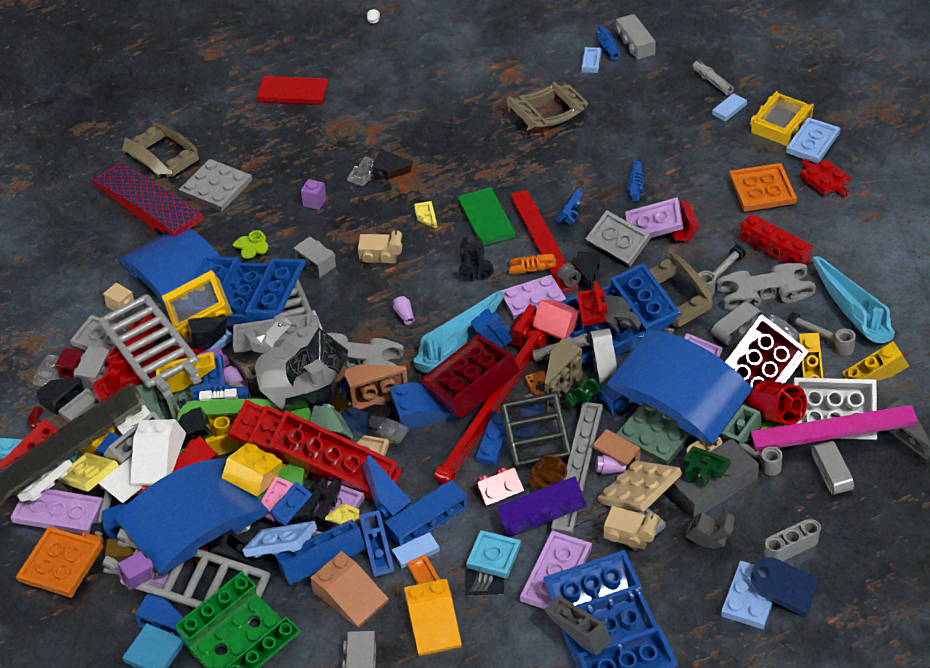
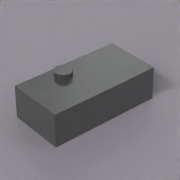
M732 438L710 451L730 459L731 465L721 479L711 475L708 484L702 488L700 486L702 482L700 478H694L691 482L686 481V467L681 469L682 475L667 489V494L691 518L701 512H707L757 480L759 463Z

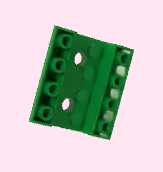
M243 571L175 624V628L188 650L205 668H260L301 633V630L287 616L281 619L256 593L257 585ZM257 619L260 625L254 628L249 626L248 621ZM223 646L227 649V652L224 655H218L215 653V649Z

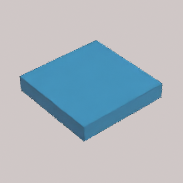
M146 623L122 658L125 663L137 668H168L185 643L181 637Z

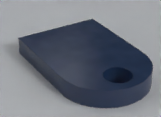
M773 557L762 558L753 566L750 573L751 583L761 596L804 617L809 614L818 578ZM758 570L764 571L767 578L760 576Z

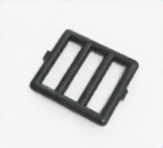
M553 391L534 396L531 393L524 395V398L500 403V411L514 468L534 465L542 456L520 459L517 448L561 439L563 451L544 455H553L560 459L570 457L571 445L558 392ZM552 400L554 412L511 420L508 409ZM551 420L557 421L559 431L515 440L513 428Z

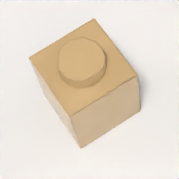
M115 283L103 293L106 306L112 310H116L134 301L132 291L118 283Z

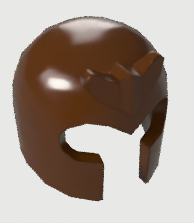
M542 455L533 465L531 478L527 482L531 483V487L535 488L536 491L551 486L566 478L568 473L567 466L556 456Z

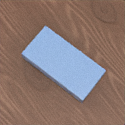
M585 47L582 63L583 73H598L601 48Z
M733 93L712 110V115L726 122L747 105V100Z
M430 532L392 549V554L402 569L407 567V562L426 554L429 557L440 552L439 546Z

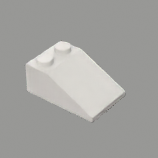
M175 419L139 421L133 439L131 485H152L173 472L186 436V432Z

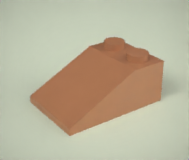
M364 364L346 369L344 376L346 397L353 407L359 409L391 401L389 387L408 383L407 369L405 366Z
M342 551L310 577L313 593L357 628L363 625L389 601L388 597L363 569Z

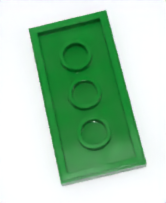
M491 187L458 196V202L475 235L481 238L484 246L516 237L515 231Z

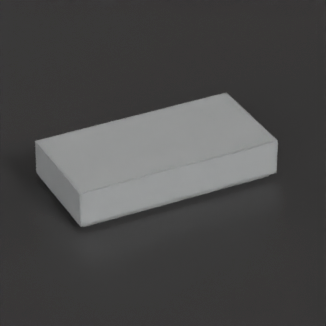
M86 388L62 407L58 413L69 423L74 424L100 402L96 399L93 391Z

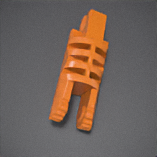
M538 254L537 256H527V258L511 259L509 273L516 275L533 271L537 272L538 270L543 271L556 267V259L554 254Z

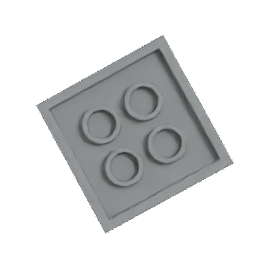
M209 159L179 189V194L222 212L252 181V175Z

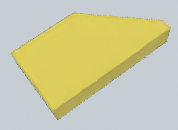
M432 201L414 204L417 221L437 228Z
M340 504L325 517V520L340 525L352 519L357 525L360 510L347 504Z

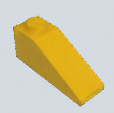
M214 353L197 355L199 361L193 365L198 370V376L200 378L216 368ZM189 358L171 361L156 369V376ZM185 370L165 380L169 384V389L172 393L182 391L193 383Z

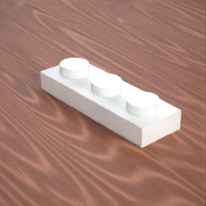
M70 459L57 462L17 496L20 501L24 502L30 499L32 502L42 495L41 491L54 486V481L67 475V470L73 466Z

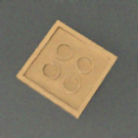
M635 461L610 486L606 487L597 498L602 505L644 512L682 475L680 467Z

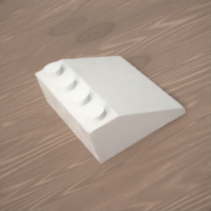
M794 378L792 384L800 386L807 397L806 413L796 424L877 411L876 380ZM877 432L835 439L877 440Z

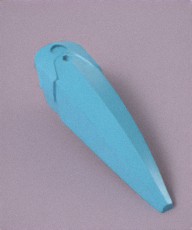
M819 256L813 257L812 261L824 286L841 311L854 324V327L873 342L886 343L894 338L895 331L891 327L889 308Z
M498 291L491 294L463 313L425 334L420 342L419 353L413 360L415 368L421 372L429 373L475 337L478 332L470 324L475 317L480 316V313L485 309H489L494 313L504 297V292Z

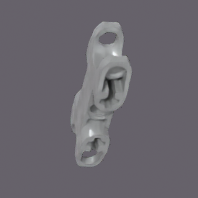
M801 263L776 265L771 269L770 273L751 276L748 271L733 272L716 281L717 291L733 293L724 298L723 306L727 310H734L745 301L757 308L761 304V300L781 297V300L785 303L797 302L812 296L816 290L813 282L800 281V279L807 276L808 270L807 266ZM802 269L801 272H799V273H794L795 271ZM725 282H730L728 285L721 286ZM810 288L808 291H801L803 289ZM737 300L734 304H729V302Z
M327 333L348 350L346 368L361 364L397 366L387 360L399 359L404 355V346L387 339L372 338L368 344L348 342V338L343 334ZM389 349H396L399 352L391 351Z

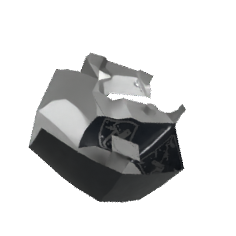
M283 312L274 316L275 319L261 329L253 330L247 335L253 351L262 354L254 365L259 390L281 410L323 404L331 401L339 391L345 376L348 350L320 329L318 316L313 315V321L310 325L299 328L286 338L280 347H274V343L292 324L284 317Z

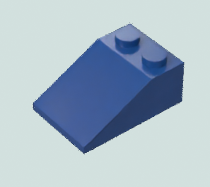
M408 382L389 387L391 403L401 431L456 418L421 383Z

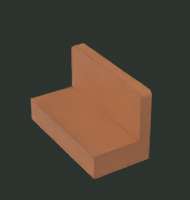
M607 429L593 443V448L625 466L629 462L632 464L635 461H640V447Z

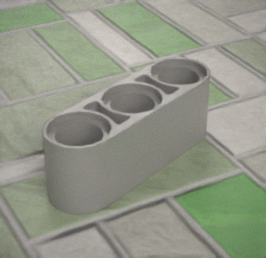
M745 301L718 321L712 328L711 335L726 346H729L745 334L755 319L761 314L763 315V312Z
M609 328L589 332L596 381L599 383V386L608 382L617 372L614 346Z
M830 441L813 445L812 455L830 493L834 495L854 490L852 475L836 444Z
M807 519L768 537L765 541L764 558L773 557L784 561L814 547L819 542L821 530L819 522L814 519Z

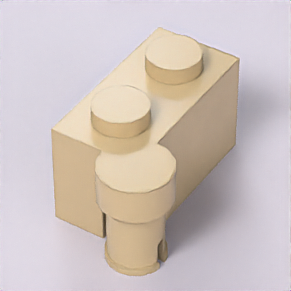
M392 231L391 237L385 234H360L358 246L359 262L396 263L397 255L402 252V233L397 231V235H395V231Z
M612 506L604 524V538L612 542H620L633 548L645 550L647 543L652 542L655 537V528L660 518L654 514L651 519L652 513H648L645 517L643 514Z

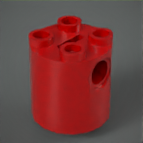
M762 380L755 385L751 394L748 395L747 403L750 405V408L760 411L761 420L792 425L799 422L806 413L807 397L804 390L798 385Z

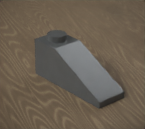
M898 399L886 409L908 405ZM918 417V423L915 426L887 430L926 460L930 457V440Z
M560 595L544 609L545 613L570 637L595 656L612 642L605 623Z

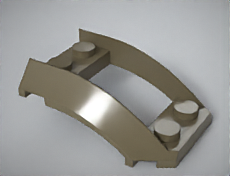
M552 82L550 86L538 92L519 95L517 99H513L511 96L507 97L508 112H516L528 125L527 131L543 130L557 126L582 112L589 104L572 86L567 84L559 86L556 82ZM558 96L571 108V110L550 118H543L534 109L554 100Z
M152 121L154 127H150L143 134L135 136L133 140L125 138L122 148L124 154L129 153L131 157L144 163L155 173L156 177H160L163 174L166 177L174 176L199 160L198 150L190 141L177 131ZM167 136L186 150L163 164L147 148Z
M669 252L670 258L649 269L660 284L682 271L700 293L698 296L677 307L680 315L672 325L681 327L711 309L713 295L696 271L681 256Z

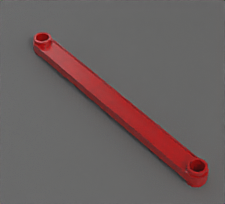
M536 329L529 331L526 343L515 358L520 372L489 396L444 465L437 467L434 479L439 483L446 484L451 480H455L457 470L487 427L492 413L497 412L500 403L504 401L532 359L533 351L544 347L547 334Z

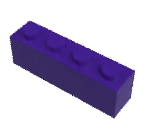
M576 476L501 504L497 508L508 537L583 509L587 507Z

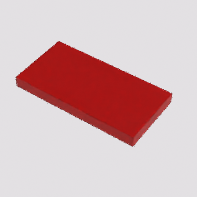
M263 76L257 94V101L322 105L328 87V79Z

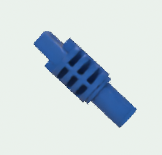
M598 26L596 37L604 51L610 54L612 60H618L621 53L617 49V42L605 26Z
M640 161L632 163V172L628 176L627 192L632 197V202L640 200V193L643 192L644 187L643 165Z
M229 384L193 386V399L199 400V391H212L213 393V391L224 392V389L234 388L237 389L238 399H249V387H234Z

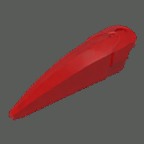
M178 344L139 363V365L143 368L180 347ZM208 347L191 349L197 356L199 353L205 351ZM185 354L175 360H180L188 357ZM126 359L110 363L104 376L93 383V394L100 403L111 404L116 402L114 393L143 384V382ZM156 370L147 374L150 379L156 376Z

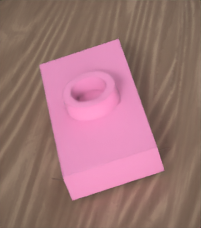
M277 476L274 478L261 500L269 510V514L265 515V518L275 521L270 511L294 485L293 483Z

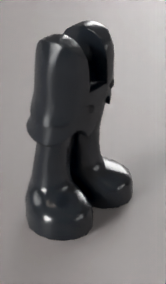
M475 236L472 243H468L467 237H464L461 241L460 256L461 261L464 263L459 267V275L466 281H474L476 278L472 262L475 259L479 280L487 279L494 271L493 264L484 259L485 249L479 236Z
M319 478L312 488V496L309 501L296 512L294 516L295 524L315 521L316 530L321 533L332 529L333 523L326 521L325 517L329 514L331 507H335L338 502V496L341 491L340 480L334 479L330 488L327 489L328 478ZM319 501H321L322 504H321V506L319 507L318 511H317V512L315 513V515H314V511H315V509H316V507H317Z

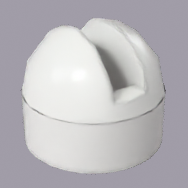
M369 10L367 12L368 22L372 24L377 23L380 19L379 11Z

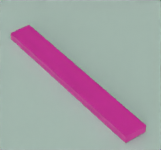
M912 405L755 430L751 431V439L756 452L762 451L766 447L780 448L915 426L918 420Z

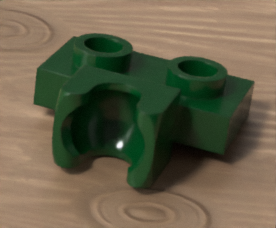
M594 377L587 380L583 378L577 382V387L574 390L571 389L563 395L564 399L561 401L562 409L573 407L579 401L581 403L590 401L592 399L591 396L601 391Z
M692 446L683 459V465L687 466L685 469V479L687 482H691L694 478H700L702 480L700 486L703 488L710 481L711 475L722 478L731 465L730 459Z

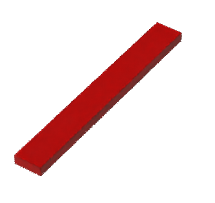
M528 190L512 193L511 200L539 254H554L556 267L549 268L548 271L553 276L562 293L578 289V283L568 287L558 277V270L566 264V261Z

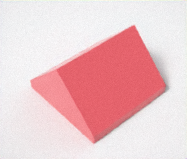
M554 299L540 300L532 326L536 330L562 340L568 338L582 320L579 309Z

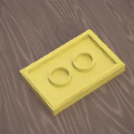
M84 453L72 463L73 466L67 470L68 474L57 480L59 483L90 491L119 465L115 460Z

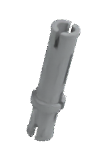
M700 60L694 62L692 68L700 73L703 79L710 81L727 96L733 92L734 87L717 75L711 67H707Z
M586 333L573 338H565V340L580 348L590 345V339ZM558 343L534 350L533 357L535 361L539 362L550 358L551 350Z

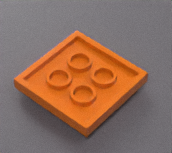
M781 163L729 172L730 180L744 212L797 203V197Z
M48 527L16 578L18 582L72 598L104 546L101 541Z

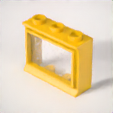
M776 91L768 98L766 104L760 107L759 112L751 118V133L788 146L791 135L795 136L797 134L799 125L802 126L808 117L812 118L814 104L798 101Z
M212 270L162 296L171 322L183 339L188 338V319L217 316L227 317L233 314L221 282Z

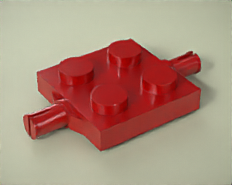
M807 159L802 161L801 165L806 169L800 171L799 177L821 194L826 195L830 192H838L843 197L849 194V191L843 186L850 183L851 177L830 161L825 159L817 164H812Z

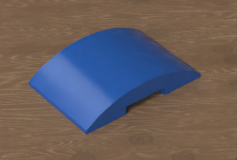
M188 228L177 236H172L169 233L163 234L118 260L138 281L141 279L157 295L158 301L166 308L162 299L163 295L192 281L206 256H221L204 238ZM181 298L172 302L179 320L187 316L178 311L182 301Z
M206 256L194 279L211 270L221 282L233 313L227 316V326L234 327L236 324L275 319L274 316L282 313L306 264V260L271 258L269 264L241 263L238 257ZM212 283L205 284L206 289L202 292L195 289L188 293L189 298L181 301L178 311L191 317L218 303L219 301Z
M642 263L610 278L611 284L603 287L605 298L607 295L623 297L631 307L630 311L634 312L641 321L639 329H625L622 327L620 333H616L609 327L606 321L583 326L581 320L569 337L573 338L585 333L589 336L590 331L609 328L612 335L615 357L634 350L648 330L661 332L665 330L680 315V311L647 266ZM577 294L561 301L580 310ZM591 346L581 347L582 363H593Z
M648 330L607 383L608 387L642 406L645 402L678 421L677 426L711 446H713L752 391V387L736 370L712 352L682 337L654 330Z
M224 459L197 462L168 474L141 492L116 517L118 524L144 556L151 560L153 567L160 575L197 555L198 548L229 530L236 533L269 514V510L257 496L221 478L226 465Z
M625 550L543 578L551 603L560 595L605 623L612 642L595 656L581 647L560 627L577 668H675L678 666L661 626H657L641 592L642 586Z

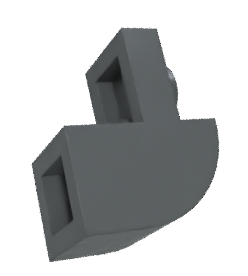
M607 295L604 302L606 301L608 313H605V317L609 327L616 333H620L622 327L625 329H639L641 321L634 312L630 311L631 307L623 297Z
M701 512L690 519L685 537L700 546L712 549L724 547L726 538L733 532L735 517L727 513L715 521Z

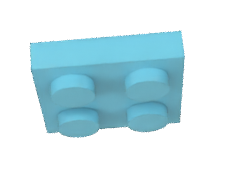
M480 530L466 563L467 568L507 579L521 547V540Z

